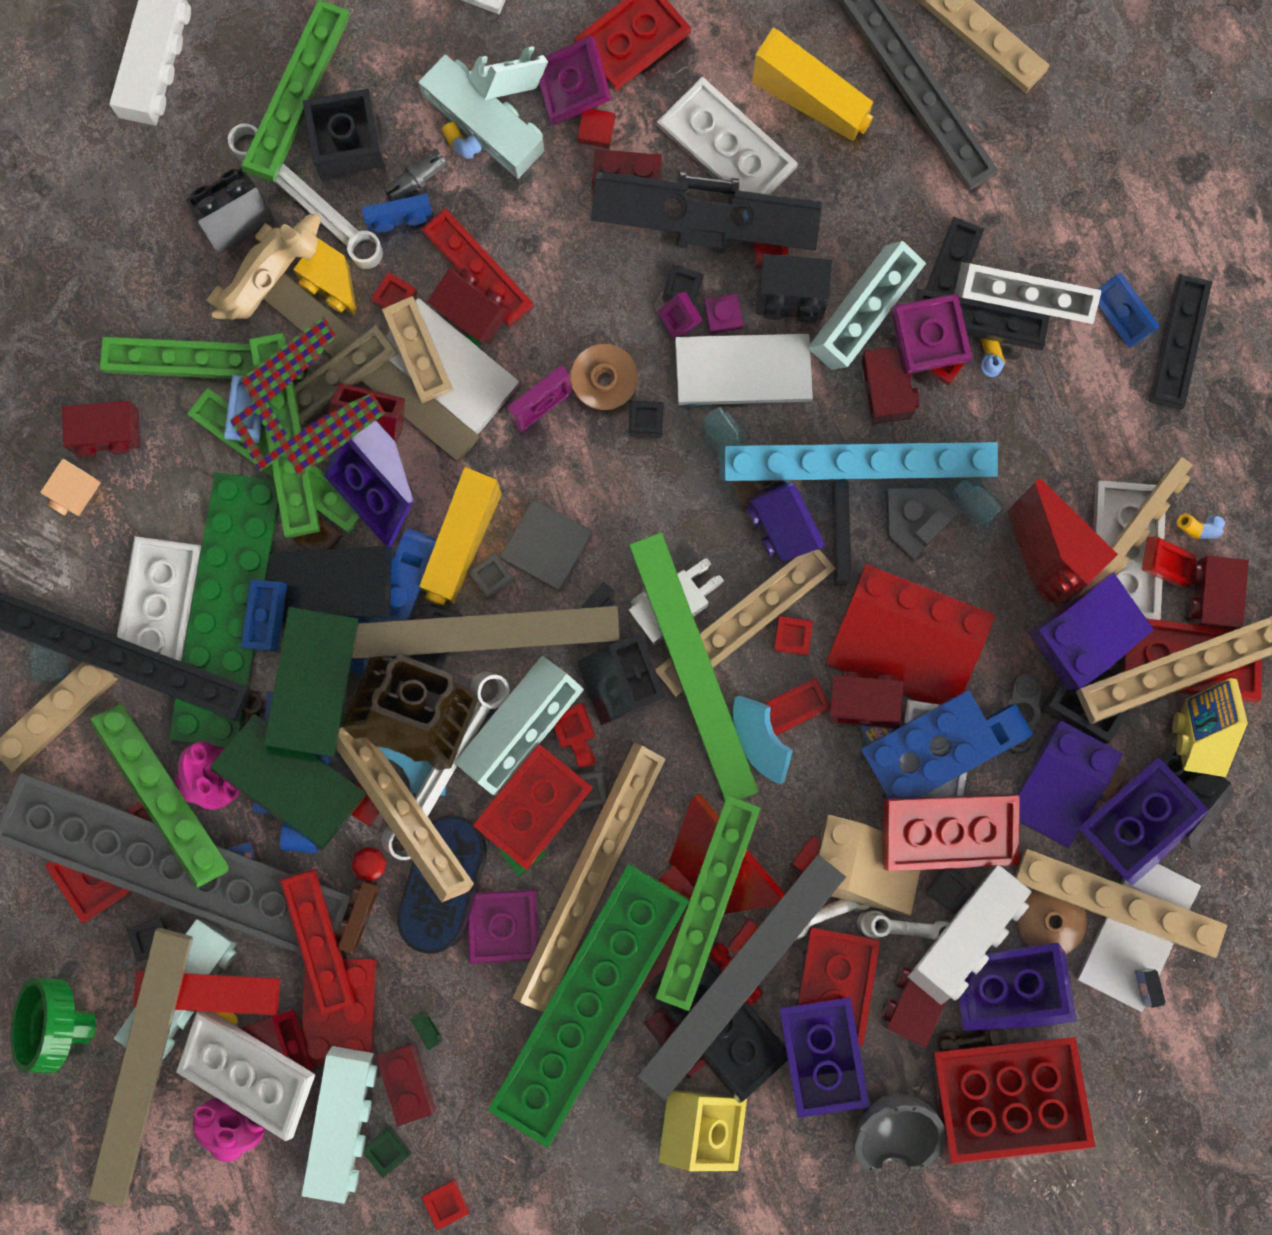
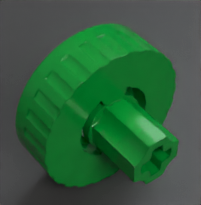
M30 978L25 982L18 994L11 1021L10 1044L14 1064L21 1073H56L64 1064L72 1043L89 1044L90 1040L95 1036L97 1027L95 1014L92 1011L75 1010L73 993L65 980Z

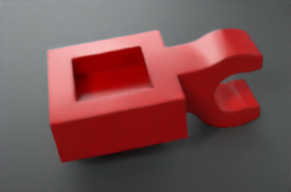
M578 704L567 709L554 725V729L561 748L567 749L572 747L578 766L587 768L597 764L594 753L587 740L596 737L585 705Z

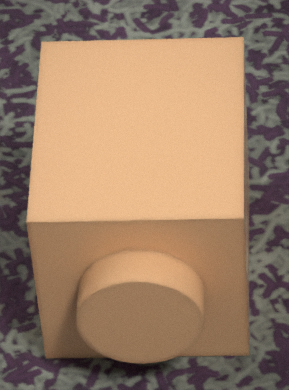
M62 459L40 493L50 499L47 505L65 516L69 510L79 516L101 482L65 459Z

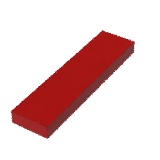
M446 208L421 228L422 234L455 270L467 269L480 279L477 284L486 291L488 288H492L506 298L504 304L512 309L504 321L508 327L512 326L534 307L533 302Z
M316 869L280 879L320 1016L356 1005Z
M136 971L133 1008H136L145 971ZM184 973L175 1010L277 1015L280 978Z

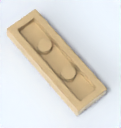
M411 296L382 309L421 402L425 403L453 391L454 389L414 297Z

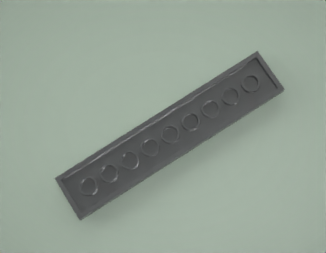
M20 773L0 821L1 843L302 955L280 879L295 874L215 845L228 864V872L196 888L153 821L28 774ZM320 884L333 929L337 936L339 927L348 909L351 895Z

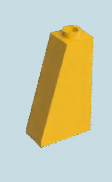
M774 27L772 28L755 55L752 83L852 142L858 132L864 134L874 118L870 114L873 101Z
M467 467L464 468L419 585L421 590L426 593L425 599L444 606L445 601L455 604L468 574L467 571L472 565L502 496L496 479Z

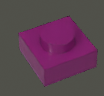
M686 292L675 295L657 312L673 340L676 337H684L702 321L701 316Z
M737 293L704 299L710 335L743 329Z

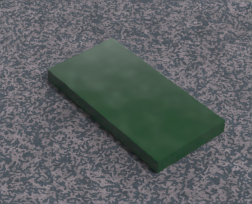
M289 607L264 741L265 746L335 757L359 625L358 618Z
M254 714L211 764L210 770L323 851L364 800L366 792L311 753L265 746L264 741L268 723Z

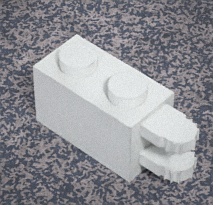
M707 558L687 572L682 570L678 573L693 617L708 607L709 602L705 596L724 582L719 575L711 578L704 586L698 589L692 581L695 577L708 570L711 563ZM644 591L630 602L633 607L628 612L652 647H654L663 640L647 594Z

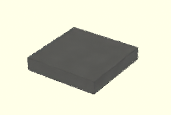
M533 499L501 554L500 559L560 592L593 532Z

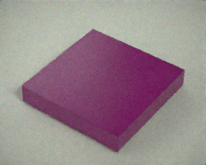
M588 36L545 56L548 63L539 81V85L551 124L556 125L611 100L596 40L592 36Z
M958 293L895 305L890 308L905 374L970 362L973 359Z
M562 365L508 406L512 424L519 432H523L572 394L570 375Z
M536 889L476 893L467 923L469 964L531 960L539 943Z

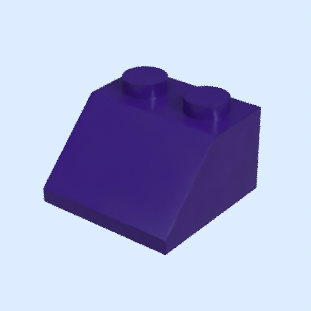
M781 480L746 498L750 507L746 508V512L755 527L760 525L765 535L761 541L770 557L775 555L778 560L783 562L826 546L795 483Z

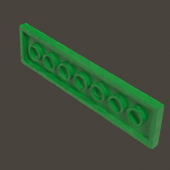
M215 472L182 662L250 689L256 650L241 648L250 580L265 581L269 553L273 552L280 509L274 480ZM175 699L168 740L193 744L209 742L217 747L226 748L243 728L246 712L242 710L236 722Z
M632 864L627 865L487 1111L546 1148L551 1145L688 906L689 898Z

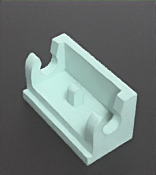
M532 46L525 48L518 60L485 66L488 57H479L467 77L482 97L487 100L536 89L548 61L544 55L538 56L536 60L531 61V55L534 52V47Z

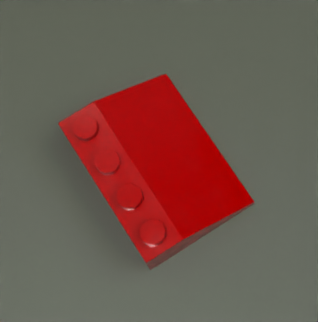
M1041 478L1007 510L1031 581L1037 587L1035 591L1047 603L1053 602L1057 606L1087 586L1118 555Z
M865 564L858 577L825 665L842 672L860 673L862 678L876 679L877 675L883 674L895 676L898 681H904L903 696L919 702L940 705L964 692L996 615Z
M1076 1037L933 1053L939 1118L945 1126L946 1140L943 1145L946 1166L1083 1151L1096 1147Z

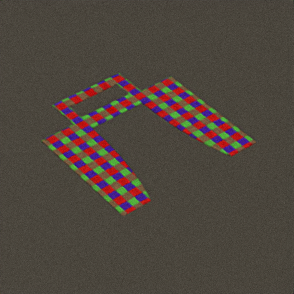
M324 316L240 378L253 403L230 419V422L259 471H262L285 454L298 477H300L385 414L372 393L331 412L291 439L287 435L268 401L297 378L336 336ZM255 412L277 447L265 457L262 456L243 424V421Z

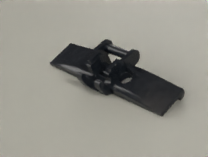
M682 170L678 172L677 182L596 172L591 221L679 233L676 241V247L687 248L690 244L712 247V252L723 253L727 239L815 251L823 203L820 201L740 191L739 178L732 177L730 181L687 175V172ZM688 189L724 193L728 194L727 204L687 199L685 198L686 191ZM675 198L679 203L681 211L678 217L672 218L665 213L664 204L667 199ZM735 207H742L748 213V220L743 226H736L730 220V213Z

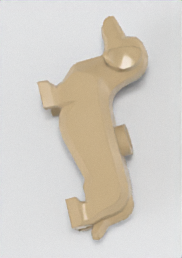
M309 214L294 228L286 224L281 225L280 228H271L264 223L255 236L260 243L255 245L246 255L231 285L224 290L217 285L206 299L212 306L217 308V310L211 313L212 317L230 320L248 319L296 257L310 260L315 255L318 244L316 235L321 221L320 216Z

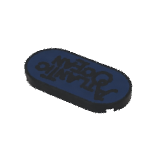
M457 815L442 816L432 821V824L474 884L469 892L441 902L418 867L412 862L398 909L397 925L405 943L421 953L438 954L460 941L468 923L487 857L485 838L473 826V821Z

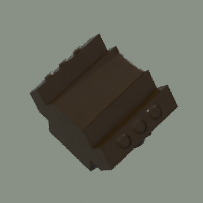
M397 654L395 659L386 656L371 657L342 728L354 739L366 737L375 747L388 748L411 758L414 762L428 761L436 770L451 769L479 698L467 687L455 683V675L400 654Z

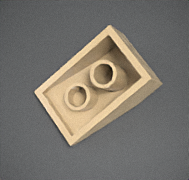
M828 815L822 824L818 854L846 876L831 897L849 900L910 917L920 870L889 872L884 870L882 831L863 823Z

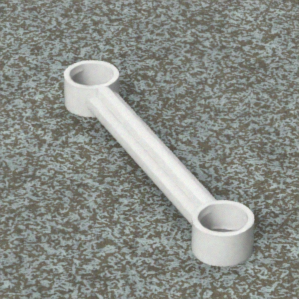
M239 124L232 128L228 135L230 149L234 156L242 162L247 152L238 151L235 145L237 140L243 135L250 134L255 136L257 128L251 124ZM283 163L275 183L310 214L320 216V223L347 246L348 254L357 267L371 269L377 266L383 257V249L377 236L370 231H358ZM362 241H371L376 244L375 254L368 259H358L353 254L356 245Z
M486 671L477 674L470 684V691L479 700L454 762L471 743L490 709L499 708L509 696V685L503 677ZM495 679L498 683V692L492 700L484 702L481 697V688L487 680ZM454 762L451 769L436 770L432 767L415 796L416 801L427 817L457 767ZM388 825L382 834V846L385 851L398 860L411 859L405 849L399 852L393 851L392 841L395 834Z

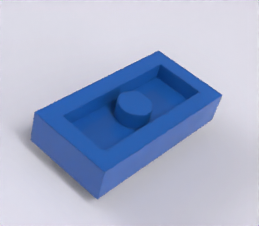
M428 194L362 207L364 221L368 230H375V232H387L392 230L394 226L406 223L411 226L425 223L427 219L434 218Z
M1122 272L1116 274L1098 288V290H1102L1098 303L1099 307L1129 348L1137 345L1160 327Z
M250 580L241 648L278 652L287 589L286 583Z

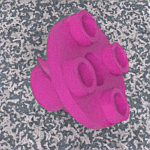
M197 742L188 746L181 753L178 761V773L175 775L173 782L186 802L196 803L205 809L217 810L228 805L238 797L239 791L210 770L211 764L225 748H219L209 742Z
M214 1098L205 1102L194 1111L192 1131L196 1141L202 1147L209 1150L215 1159L222 1162H231L238 1159L243 1152L255 1147L262 1140L265 1128L218 1098Z

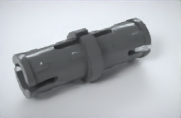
M435 148L433 152L414 166L408 165L405 168V173L389 185L383 187L388 198H392L391 201L403 199L417 188L423 189L426 186V181L442 169L448 167L444 157L439 156L440 152Z

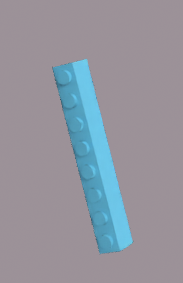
M998 442L719 446V480L998 477Z

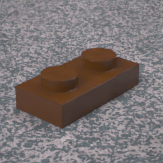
M363 881L361 887L356 886L349 901V906L353 907L349 920L343 919L336 939L341 940L338 949L348 953L357 952L381 886Z

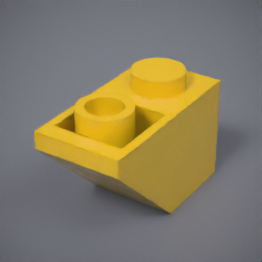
M317 238L318 244L315 255L310 260L302 257L293 269L300 280L298 284L312 295L318 292L326 297L325 302L335 311L342 313L345 310L354 316L357 312L349 264L343 254Z

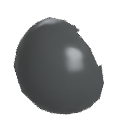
M902 1094L884 1096L871 1104L870 1107H867L858 1121L854 1131L856 1159L864 1170L868 1172L882 1171L883 1164L891 1160L903 1162L910 1169L924 1170L942 1150L946 1140L945 1126L932 1107L919 1098Z

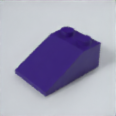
M374 421L333 452L323 476L383 544L389 547L392 546L413 503V498L395 441L377 421Z
M1112 572L1028 633L1066 688L1073 690L1081 689L1109 669L1154 629L1115 573Z
M1063 721L1051 724L1016 795H1019V822L1069 848L1080 830L1079 827L1086 821L1109 784L1123 753Z
M1158 757L1085 821L1079 829L1125 880L1133 886L1180 842L1209 812V809Z
M1059 943L985 954L989 957L988 961L977 974L972 971L964 980L969 985L959 997L963 1030L1043 1027L1077 1022L1066 952Z
M851 997L780 1008L798 1118L870 1107Z

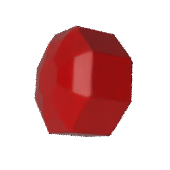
M365 847L354 854L351 868L358 879L375 881L385 874L387 860L381 850Z

